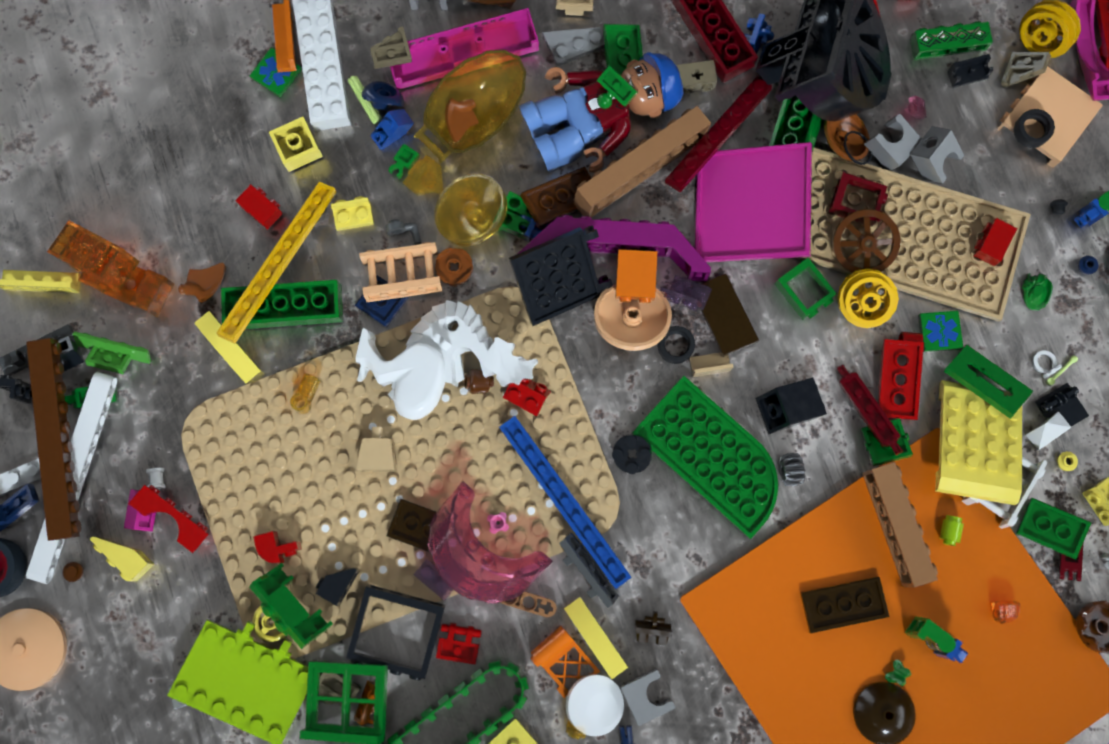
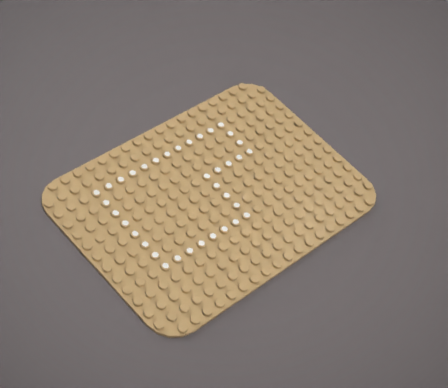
M512 286L497 288L461 303L467 306L471 305L475 312L481 315L483 326L486 327L489 337L494 342V338L499 337L507 343H514V356L524 357L526 361L538 360V364L533 368V379L530 380L545 385L551 393L537 417L504 399L503 396L509 384L502 387L497 375L494 374L492 375L494 377L493 388L490 387L487 394L470 393L468 389H465L464 380L458 382V387L451 383H445L437 406L428 415L418 420L407 419L399 415L395 409L394 401L388 396L392 390V384L380 385L371 370L368 371L366 378L362 382L357 381L361 366L356 362L359 342L210 398L192 410L184 422L181 433L183 451L244 628L248 621H253L254 613L262 603L249 586L254 580L280 564L269 563L263 560L255 547L253 536L271 531L278 532L280 545L295 541L301 542L302 550H298L297 555L286 558L285 554L283 555L285 563H282L284 565L282 570L288 577L291 575L294 577L293 581L286 586L310 616L321 609L323 612L320 615L327 623L329 621L333 623L327 631L311 641L303 649L296 644L290 635L286 636V639L292 641L288 652L292 653L290 657L292 659L302 657L352 637L365 588L368 584L439 602L564 552L559 543L571 532L582 545L580 539L499 427L514 416L519 420L599 533L602 535L610 529L617 518L620 505L617 486L551 322L548 319L532 326L519 288ZM421 318L375 335V346L386 361L392 360L406 349V343L412 334L410 331L421 321ZM458 323L452 326V331L457 329ZM468 351L461 354L464 376L470 369H481L479 359L473 352ZM372 427H384V438L393 440L397 472H360L356 470L362 439L372 438ZM400 499L457 519L443 557L386 536ZM500 512L506 513V523L509 525V529L506 532L497 531L496 534L491 533L489 530L491 527L490 522L487 520L490 514L499 515ZM351 568L360 569L339 606L315 594L318 590L316 585L322 577L325 578L327 575ZM370 596L360 633L419 609ZM263 612L261 613V615H260V617H259V627H260V629L263 628V627H262V624H261V620H262V618L265 616V614H264ZM270 618L269 624L273 625L274 621ZM275 628L274 630H269L266 635L275 636L281 632ZM254 629L250 634L254 641L271 649H274V647L280 649L285 639L283 638L277 642H267L259 638Z

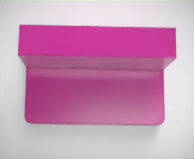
M130 490L128 503L138 493L139 490ZM128 504L124 529L153 532L156 513L145 517Z

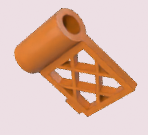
M561 625L530 652L533 655L530 657L532 662L537 667L541 665L559 685L556 689L564 698L569 692L565 687V678H577L579 680L584 677V675H580L581 664H587L593 668L589 675L600 672ZM573 647L579 652L578 661L567 660V652ZM555 663H564L563 674H554L550 667ZM567 663L578 664L577 675H566Z

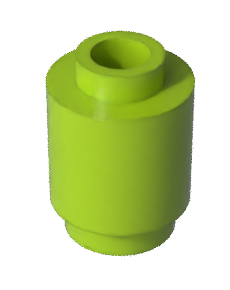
M946 515L945 520L942 522L939 538L943 540V544L955 546L956 543H960L964 526L962 518Z

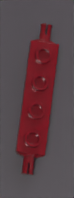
M844 365L839 366L837 370L843 377L839 382L840 387L882 448L890 446L895 455L901 454L903 450L897 443L900 439V434L857 372L849 374Z

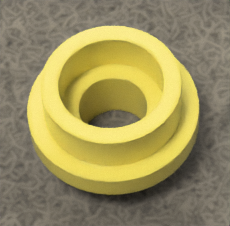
M1063 452L1058 456L1057 464L1063 471H1072L1077 467L1078 459L1072 452ZM1066 458L1070 459V465L1066 463Z

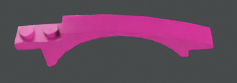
M1072 0L1069 5L1076 11L1081 25V31L1075 43L1092 101L1109 100V69L1104 65L1099 56L1094 34V8L1096 0Z

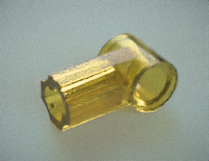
M304 373L296 394L290 400L291 407L299 414H306L310 411L311 402L321 382L320 379ZM305 400V405L297 408L298 401Z

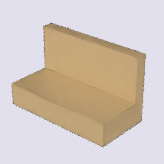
M721 352L689 358L692 377L729 372L733 369V364H730L729 355L723 357Z

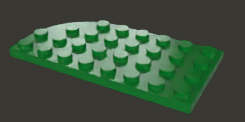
M683 376L637 426L632 434L645 437L651 444L652 452L746 537L752 539L768 520L776 504L778 477L773 460L757 439L689 379Z

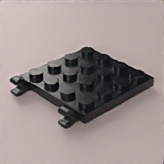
M593 225L586 227L584 231L579 227L509 257L532 326L596 299L601 295L602 290L613 286L611 279H608L607 275H603L597 280L587 246V241L599 237L597 229H594Z

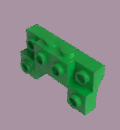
M280 563L268 573L254 580L249 588L262 602L260 606L263 613L274 621L277 630L284 633L285 636L290 635L296 644L303 649L311 641L327 631L333 623L331 621L327 623L320 615L323 612L321 609L310 616L286 587L293 581L294 577L292 575L288 577L282 570L284 565Z

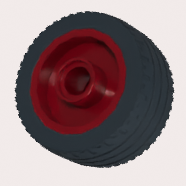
M0 538V597H3L18 589L25 579L27 559L17 544Z

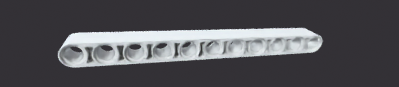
M100 372L94 373L71 439L73 446L71 459L75 465L73 477L77 484V491L75 492L77 501L79 500L117 385L116 377ZM45 519L27 570L26 578L49 584L54 575L65 539L48 541Z

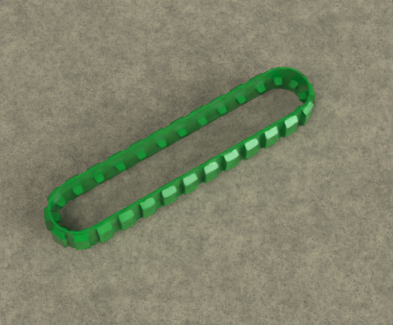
M501 659L489 662L488 669L484 670L481 667L471 675V682L468 683L464 680L454 688L456 692L454 695L448 692L437 701L439 704L437 708L431 705L421 713L422 719L420 721L415 717L404 726V733L398 730L387 739L388 744H403L401 738L410 731L416 735L420 732L418 727L420 723L426 719H429L431 722L437 719L436 711L443 706L450 709L453 706L451 700L460 693L464 697L470 693L468 687L474 682L484 683L486 681L484 675L487 672L493 670L494 675L500 674L501 668L507 669L506 675L512 677L515 674L519 680L515 682L516 688H521L522 694L521 696L515 694L512 698L515 705L509 709L503 706L500 709L501 715L491 722L489 719H486L483 722L485 728L476 735L472 731L466 735L468 741L464 744H479L482 741L481 735L485 733L489 736L498 729V722L502 721L505 724L515 716L514 710L516 708L522 709L528 698L524 694V691L529 689L527 676H522L519 672L521 667L511 661L509 664H502Z

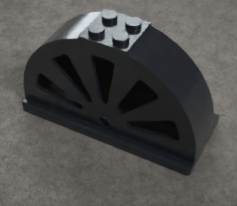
M873 0L803 1L795 31L764 44L756 67V71L768 85L779 82L775 94L779 102L796 95L813 114L823 120L835 122L874 108L883 100H886L892 75L890 52L885 29Z

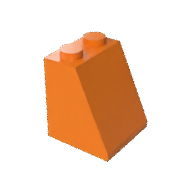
M618 249L615 299H619L620 302H631V299L639 300V303H651V300L654 301L656 293L657 251Z

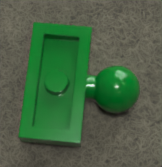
M610 65L597 79L608 91L599 95L597 103L602 109H607L612 105L613 97L626 107L638 93Z

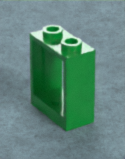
M809 258L780 277L775 283V286L802 320L806 317H809V319L819 313L817 309L821 306L825 308L834 302L832 298L837 294ZM806 270L826 294L824 298L809 309L803 305L788 285L789 282Z

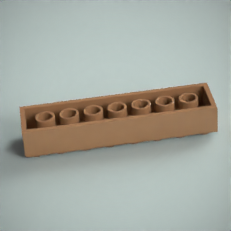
M698 106L692 110L690 108L685 110L679 119H672L666 128L656 130L650 139H643L634 150H627L618 161L615 159L608 164L605 170L597 171L588 182L586 180L581 182L577 186L573 204L583 216H595L695 146L707 133L711 122Z

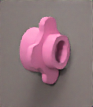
M500 512L499 515L490 514L487 520L490 522L491 527L489 530L491 533L496 534L497 531L506 532L509 529V525L506 523V513Z

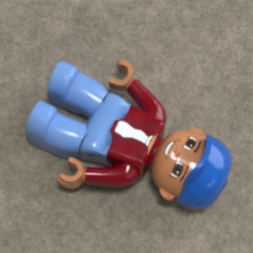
M651 52L645 53L643 57H640L639 61H630L621 76L638 93L626 107L613 97L612 105L607 109L600 108L597 103L599 95L608 92L597 81L603 71L567 72L565 75V72L559 67L550 68L545 75V79L561 80L559 84L553 86L556 95L536 102L530 100L519 105L521 114L526 120L537 149L540 150L548 173L574 162L583 152L586 159L591 156L598 158L597 161L590 164L589 172L596 173L602 170L604 167L603 157H608L627 138L631 130L629 109L637 115H649L651 118H658L662 113L675 108L681 102L684 95L682 79L676 64L666 55ZM567 84H569V86L583 87L581 89L570 90L564 93L562 96L557 95L565 90ZM564 124L565 129L552 135L546 134L556 129V126ZM608 135L605 138V140L599 145V149L590 148L599 139Z

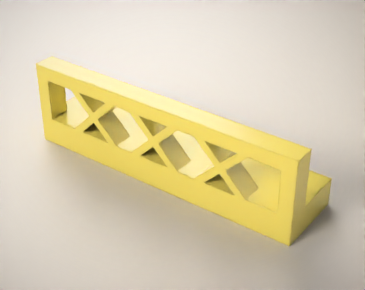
M3 270L0 288L13 291L80 293L82 275L72 272Z

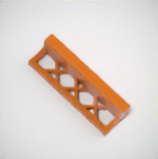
M284 0L283 4H272L276 63L278 72L297 71L292 6L290 0Z

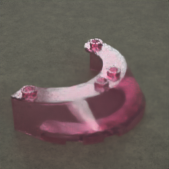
M462 481L437 510L430 524L428 547L429 553L432 554L435 562L434 567L441 578L453 590L470 600L476 599L489 604L513 600L523 594L553 561L541 551H535L522 558L512 559L498 556L485 548L474 534L470 522V509L475 497L474 491Z

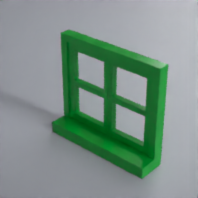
M309 661L305 729L300 730V739L358 744H380L384 742L388 665ZM320 673L343 674L342 697L319 695ZM352 675L376 676L375 699L351 697ZM319 700L342 702L341 725L318 723ZM350 702L374 704L373 727L350 725Z

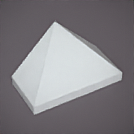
M1057 412L1025 435L1034 447L1040 450L1070 429L1071 426Z

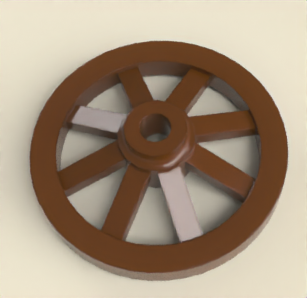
M862 209L850 213L841 220L834 232L832 245L836 259L846 270L853 273L857 270L868 268L882 272L896 259L901 239L897 225L888 215L873 209ZM870 216L882 220L872 234ZM863 217V234L851 224L852 221ZM886 226H888L892 238L877 239ZM845 228L853 233L857 240H841ZM870 240L871 244L866 247L865 242ZM892 244L887 257L877 248L880 245ZM841 247H858L846 259L841 251ZM864 252L863 268L850 264ZM871 252L882 261L873 267H870Z

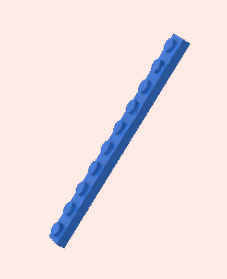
M516 416L499 427L613 587L617 589L632 578Z

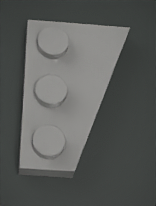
M600 27L542 32L557 67L605 48L604 35Z

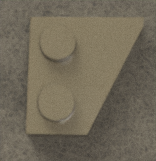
M403 26L399 27L398 31L392 36L388 35L381 43H377L370 48L375 69L412 62Z
M1012 52L1001 85L1006 88L1045 73L1051 58L1050 53Z
M322 673L319 681V695L342 697L343 675ZM351 681V697L356 698L361 687ZM319 700V702H324V704H338L342 706L340 701Z

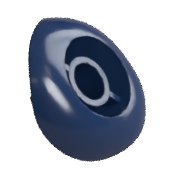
M383 81L369 83L363 88L361 93L363 99L372 101V106L377 110L383 109L388 111L392 105L400 107L404 105V99L400 91L393 85Z

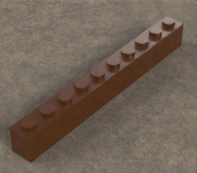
M52 338L27 341L48 541L80 537L82 527L81 522L78 520L79 503L75 495L77 484L73 477L75 465L71 459L73 446L71 441H69L71 428L70 423L67 421L68 404L65 401L64 395L66 393V385L62 377L64 366L60 359L62 348L59 341Z

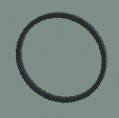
M850 131V132H848V133L845 135L844 141H843L844 149H845V151H846V154H847V155L849 156V158H850L854 163H856V164L865 165V164L869 163L870 160H871V158H872V152H871L870 150H869L870 155H869L868 161L862 163V162L856 161V160L850 155V153H849V151H848V149H847V146H846L847 136H848L849 134H851V133L858 134L859 136H861V137L865 140V142L868 141L867 138H866L863 134H861L860 132H857V131Z

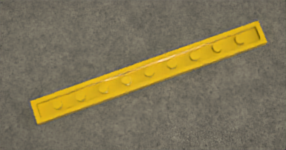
M318 182L216 332L219 337L236 344L337 193L334 187Z

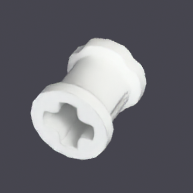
M164 468L146 470L149 477V486L153 485L158 490L166 488V485L163 484Z

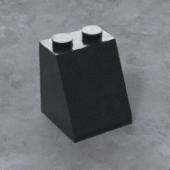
M813 377L777 387L755 398L768 434L817 419L827 414Z

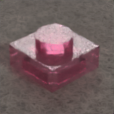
M916 95L909 97L908 111L910 115L919 120L927 118L925 100Z

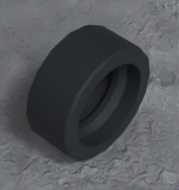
M1030 109L1024 112L1015 122L1014 136L1023 146L1037 148L1045 144L1054 134V120L1044 110ZM1034 119L1040 122L1044 128V135L1041 138H1034L1028 135L1024 129V122L1026 120Z
M681 326L670 327L666 336L658 343V351L661 357L668 363L673 364L683 363L688 360L695 348L694 336L688 329ZM672 334H680L687 340V350L680 356L669 354L665 348V341Z

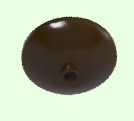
M887 682L871 684L860 692L854 704L853 715L858 730L866 739L875 744H898L906 739L913 730L916 720L913 701L897 685ZM887 712H891L890 719L885 717Z

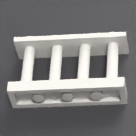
M1022 456V466L1031 472L1026 480L1022 478V492L1019 503L1011 505L1008 511H1005L992 501L964 496L962 502L968 506L974 503H981L1003 518L999 528L1012 527L1017 522V515L1035 483L1045 474L1046 469L1044 468L1048 462L1043 460L1033 464Z

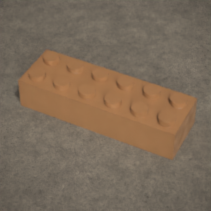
M895 462L862 472L902 586L918 587L938 580L936 576L938 575L937 568L929 557L931 554L930 548L927 543H924L922 538L923 529L920 524H917L915 518L916 510L908 499V488L902 483L900 467L896 466Z

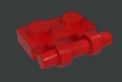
M442 623L441 631L448 632V638H439L436 658L476 665L479 644L472 643V638H481L482 630L474 629V626H468L467 628L457 626L456 623ZM455 634L465 635L466 640H454Z

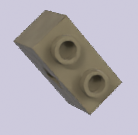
M714 60L677 65L683 83L684 94H691L699 90L708 92L715 89L717 76Z

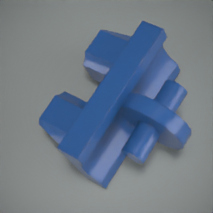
M759 14L758 18H749L747 29L753 31V33H744L755 53H758L761 43L766 44L767 41L773 40L775 36L771 31L772 27L764 20L765 14Z

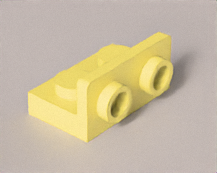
M359 196L355 197L354 200H337L331 204L337 231L374 225L371 202L368 198Z
M1109 477L1102 479L1093 488L1082 492L1104 526L1109 525Z

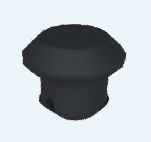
M1058 199L1050 203L1055 215H1062L1066 212L1065 206L1068 205L1067 201Z

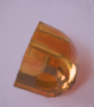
M991 602L992 616L996 622L1001 624L1010 623L1017 619L1020 614V602Z

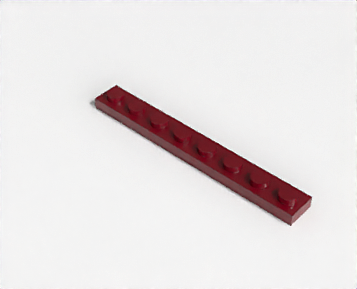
M756 77L667 176L665 183L681 193L772 90V85H768L764 80Z

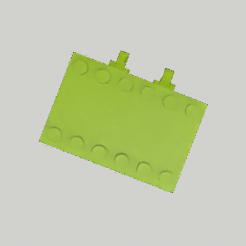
M207 619L167 696L267 742L282 744L307 694L308 666L290 658L292 653L288 652L292 641L286 638L280 649L275 647L271 649L254 641L250 634L255 624L250 621L247 622L244 630L238 629L237 632H234Z

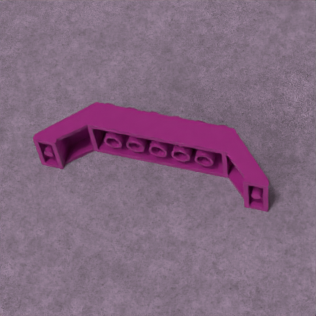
M563 215L562 217H557L517 253L519 254L579 227L584 231L586 227L593 225L594 229H597L599 237L587 241L589 252L617 254L618 249L657 251V257H669L687 275V281L706 282L711 273V267L676 226L665 221L658 222L657 224L650 223L647 220H640L639 222H631L629 219L612 221L610 218L595 220L588 216H583L580 219L573 218L570 215Z

